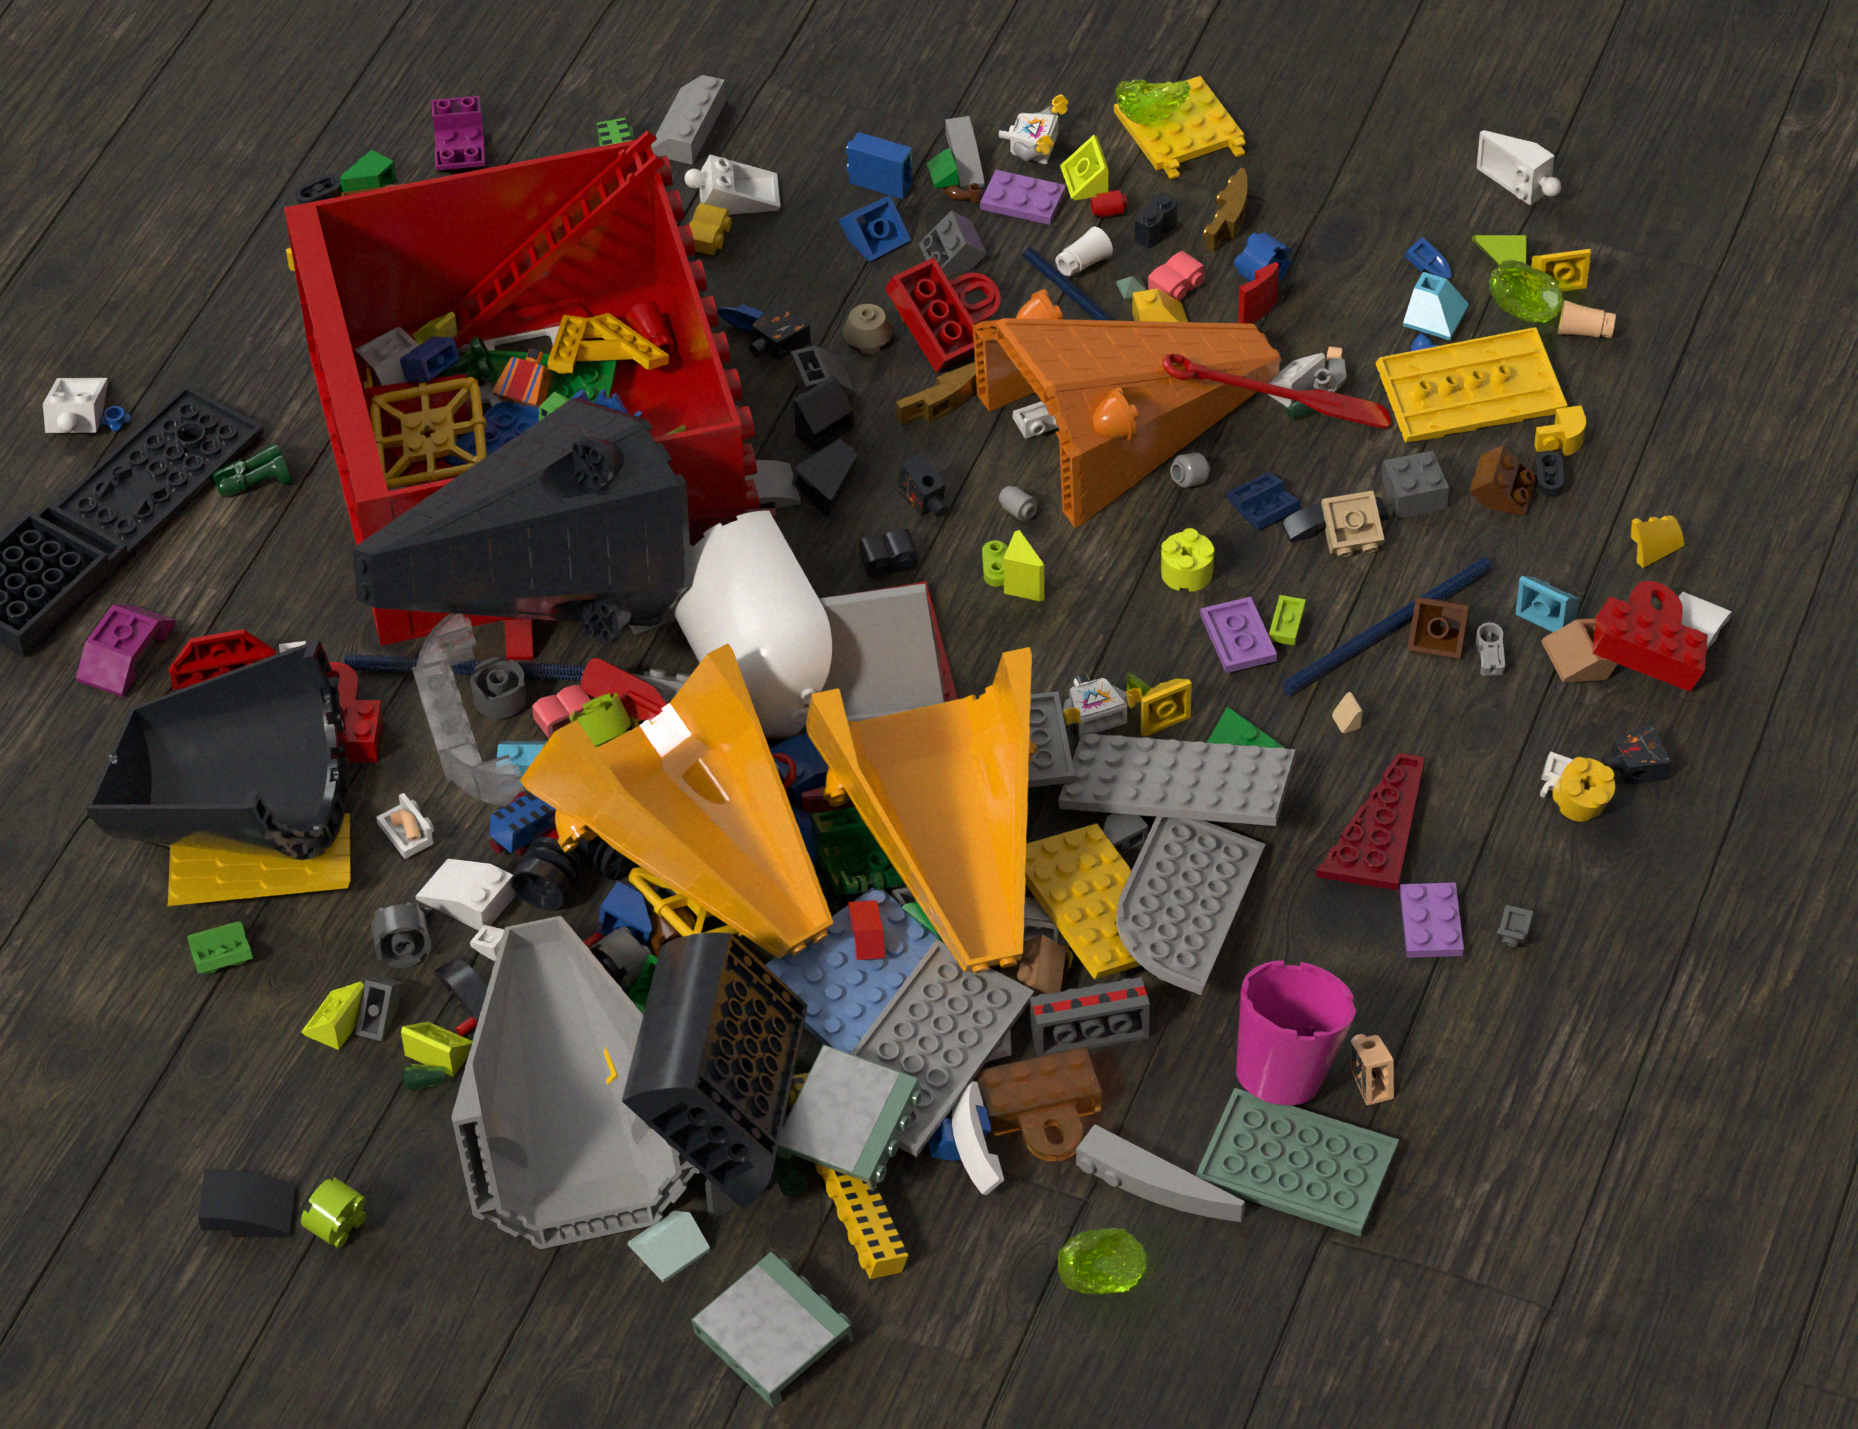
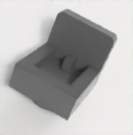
M1510 905L1505 906L1501 925L1497 931V937L1502 940V944L1511 947H1518V944L1526 945L1534 914L1533 911Z

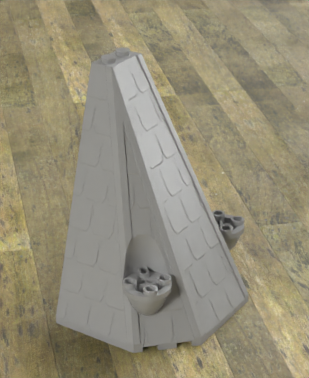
M561 916L505 927L451 1116L473 1216L481 1220L487 1218L497 1223L499 1229L515 1237L519 1234L531 1240L532 1245L539 1249L655 1225L663 1217L662 1211L670 1202L674 1203L687 1188L686 1182L694 1173L699 1174L700 1172L622 1102L643 1014ZM605 1045L619 1075L608 1085L606 1079L611 1075L604 1056Z

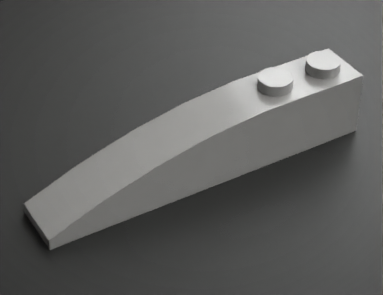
M1095 1124L1076 1148V1165L1084 1172L1092 1173L1104 1179L1111 1186H1117L1149 1201L1188 1213L1242 1222L1244 1219L1245 1201Z

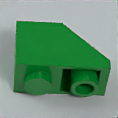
M371 150L340 177L342 192L390 185L396 180L394 161Z

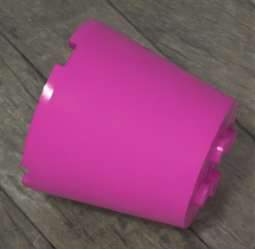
M1284 960L1264 963L1255 967L1246 975L1240 997L1236 1075L1241 1085L1249 1093L1261 1100L1278 1105L1302 1104L1317 1095L1355 1017L1354 996L1345 983L1332 973L1315 965L1301 962L1300 966L1284 965Z

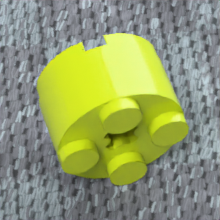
M1187 528L1183 532L1170 536L1162 543L1161 574L1163 581L1169 587L1179 591L1180 588H1189L1190 592L1200 590L1210 583L1214 570V547L1208 538L1199 534L1195 529Z

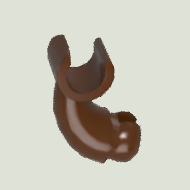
M977 183L970 184L968 190H962L956 185L945 187V193L950 199H969L971 202H980L982 200V190L979 189Z

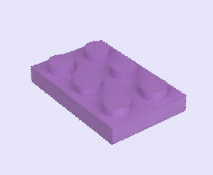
M995 170L980 202V209L1051 225L1065 195L1066 185Z
M1251 597L1200 609L1202 621L1226 673L1277 661V653Z
M1456 883L1400 884L1399 892L1407 958L1463 956L1464 949Z

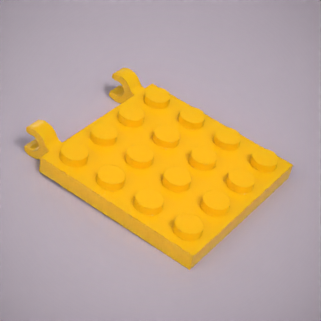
M1201 76L1114 104V113L1157 171L1164 169L1170 179L1180 176L1176 169L1180 167L1179 163L1228 146L1235 157L1245 154L1242 148L1245 145L1244 133Z

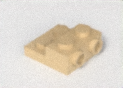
M1374 491L1322 499L1321 505L1326 523L1325 532L1330 555L1337 554L1339 558L1351 556L1355 550L1363 549V553L1366 554L1379 550L1378 547L1382 546L1384 542V535Z

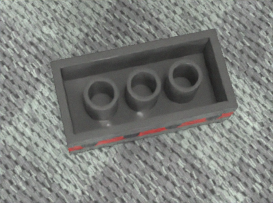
M1142 977L1127 978L1107 984L1100 983L1090 987L1068 989L1063 992L1030 997V1031L1038 1058L1149 1038L1150 1003Z

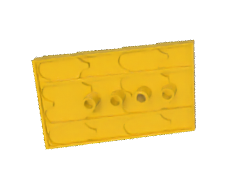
M1536 327L1380 357L1375 363L1405 442L1440 438L1446 434L1474 431L1480 427L1522 422L1528 418L1555 415L1556 409L1568 406Z
M345 813L341 829L331 847L325 848L324 854L307 860L170 845L168 906L348 888L350 883V813Z

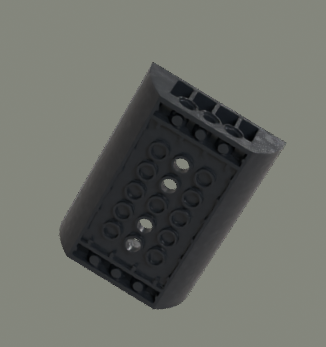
M711 932L692 934L672 940L660 948L622 1102L640 1117L649 1128L659 1134L669 1146L686 1158L688 1163L696 1167L711 1183H714L740 1208L744 1209L765 1190L774 1169L808 1005L731 933Z

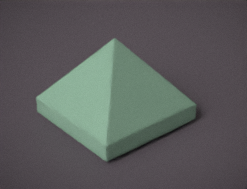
M1140 275L1116 281V285L1124 300L1133 299V292L1147 290Z

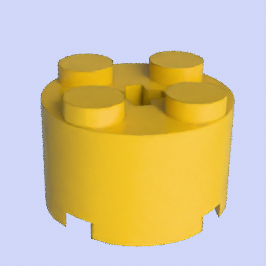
M1582 757L1573 759L1565 767L1553 788V799L1561 808V813L1569 819L1579 822L1589 821L1596 816L1598 817L1604 811L1615 791L1613 770L1594 759Z

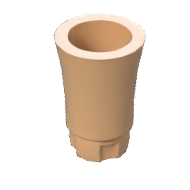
M1564 300L1558 335L1611 338L1616 314L1604 313V310L1593 309Z

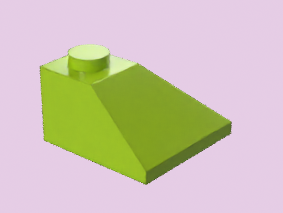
M1526 235L1472 236V241L1498 266H1505V271H1520V266H1526Z

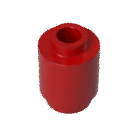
M1120 190L1098 193L1095 197H1090L1091 210L1094 217L1104 218L1124 214V209L1128 207L1126 195L1121 194Z

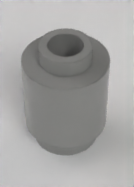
M1007 486L999 495V502L1002 508L1020 521L1032 518L1037 511L1036 499L1017 486Z

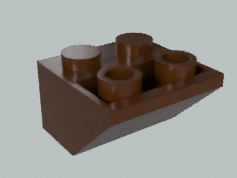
M1502 445L1480 456L1469 492L1485 508L1524 515L1527 512L1537 476L1505 445Z

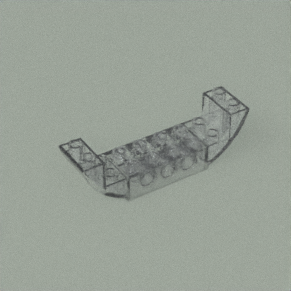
M451 613L438 623L428 635L420 650L417 666L412 668L419 696L447 782L453 781L462 791L478 800L489 804L507 806L521 791L526 794L524 786L520 781L522 776L518 764L512 765L509 755L486 762L481 760L473 732L469 726L466 711L463 707L461 695L450 667L475 659L473 648H476L477 644L469 617L464 618L463 614Z

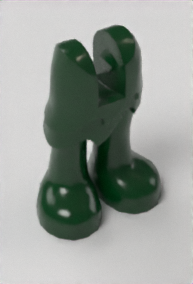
M481 337L473 338L470 341L471 351L465 356L460 357L458 362L434 378L455 376L456 372L470 367L473 368L457 375L466 374L467 378L473 377L477 381L495 378L496 372L491 363V356Z
M277 443L267 446L263 451L247 460L242 457L239 461H235L233 464L213 474L214 482L218 486V492L222 497L242 493L248 490L250 486L270 477H276L283 485L292 483L291 476Z

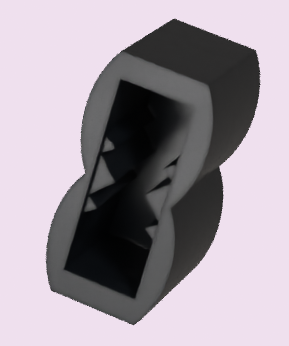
M1162 192L1150 201L1148 207L1138 212L1135 217L1136 243L1148 249L1152 248L1161 241L1163 234L1170 232L1176 226L1178 199Z
M897 529L885 535H873L858 541L859 554L869 577L883 576L892 570H908L918 564L917 550L909 529Z

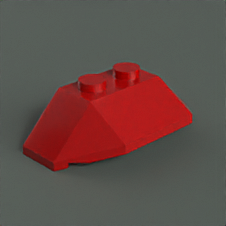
M244 629L192 638L169 668L173 690L187 688L276 655L275 649Z

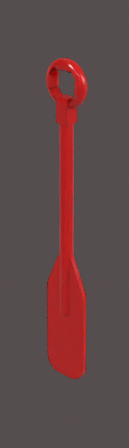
M1168 354L1162 360L1164 370L1178 380L1187 381L1195 378L1204 381V379L1299 401L1322 414L1381 429H1386L1391 424L1387 409L1375 402L1321 389L1297 391L1207 369L1206 366L1192 363L1189 359L1179 354ZM1171 362L1183 365L1186 368V372L1175 369Z
M591 659L586 665L581 679L583 691L595 698L609 693L613 698L614 693H618L628 715L635 719L653 720L663 712L662 708L668 705L652 684L603 659ZM781 752L772 754L774 760L778 758L779 762L789 765L790 772H787L786 782L783 784L786 790L792 786L796 779V764L789 755Z

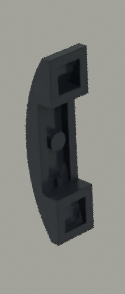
M1375 496L1380 521L1388 520L1389 514L1381 498ZM1321 502L1305 507L1282 520V526L1290 543L1315 537V530L1326 528Z
M458 957L435 969L434 973L448 992L452 991L474 1019L476 1025H478L488 987L475 971Z

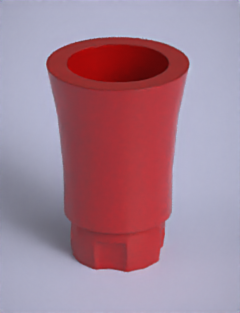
M643 301L635 305L627 314V323L642 337L670 355L674 350V342L661 316L658 304L654 301Z

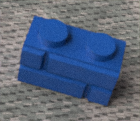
M432 336L410 351L409 354L401 357L400 364L404 377L408 382L418 381L427 383L458 362L460 357L455 340L452 337L441 338Z

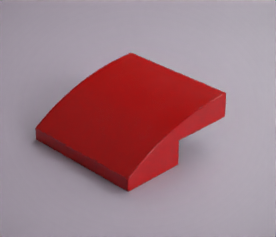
M1277 262L1256 270L1255 280L1239 287V324H1253L1267 314L1277 302L1279 264Z

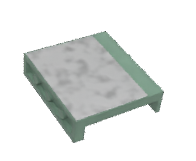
M823 1044L782 1128L777 1150L779 1156L790 1160L791 1156L795 1155L865 1181L869 1189L874 1191L877 1183H881L885 1177L886 1164L889 1158L894 1157L897 1152L898 1139L901 1133L905 1132L909 1127L911 1121L910 1114L914 1106L917 1107L921 1102L923 1091L918 1078Z
M770 1252L692 1318L691 1321L695 1334L774 1409L782 1402L780 1392L843 1337L851 1342L853 1336L850 1328L852 1323L842 1312L837 1314L832 1309L830 1301L823 1294L818 1296L804 1276L798 1277L792 1272L793 1268L783 1257L778 1259Z

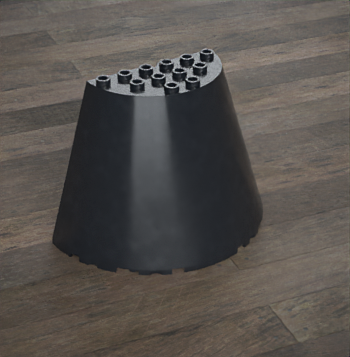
M320 640L306 643L130 708L109 755V762H106L86 806L89 819L93 820L106 834L117 839L294 860H307L324 854V849L330 848L337 838L345 816L347 802L341 801L342 792L349 790V756H343V752H346V745L341 741L340 732L346 731L343 708L339 702L337 684L330 686L327 673L332 672Z

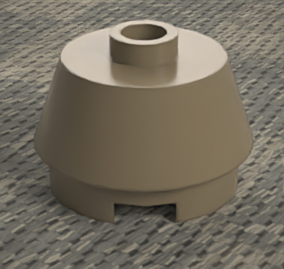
M862 304L853 308L843 327V336L847 345L860 349L861 354L880 352L882 346L887 342L890 343L893 334L892 324L885 312L874 304Z

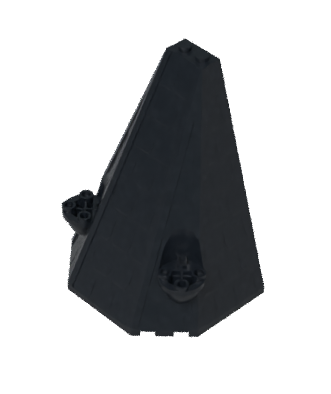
M580 398L571 399L354 547L353 567L355 570L357 601L368 604L373 608L555 621H585L583 631L587 637H593L599 643L606 645L616 642L629 625L651 627L659 624L663 619L662 615L666 611L671 610L680 600V594L692 586L686 481L681 474L677 476L674 474L668 464L672 459L662 442L655 443L649 433L652 426L647 419Z

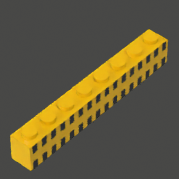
M809 1073L793 1076L787 1103L791 1109ZM815 1163L817 1172L823 1176L826 1183L828 1196L833 1198L838 1218L846 1226L849 1242L857 1250L860 1266L866 1270L869 1279L902 1273L908 1254L877 1187H875L874 1191L870 1190L865 1181Z

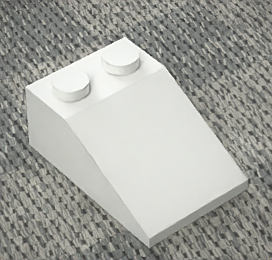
M397 327L356 348L355 351L365 367H370L372 377L378 386L408 382L404 377L400 358L409 354L419 344L404 330Z
M447 859L416 895V900L480 931L484 925H492L513 900L516 893L511 887L510 879L513 875L492 864Z

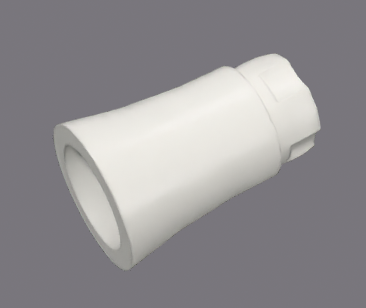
M1091 227L1080 239L1065 248L1056 257L1055 262L1058 270L1064 276H1071L1098 261L1111 257L1113 247L1109 237L1103 230L1098 227Z

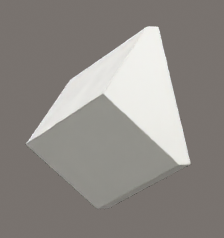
M1319 353L1292 361L1268 384L1297 391L1314 390V374L1318 369L1325 368L1324 354ZM1268 394L1289 409L1299 403V401Z

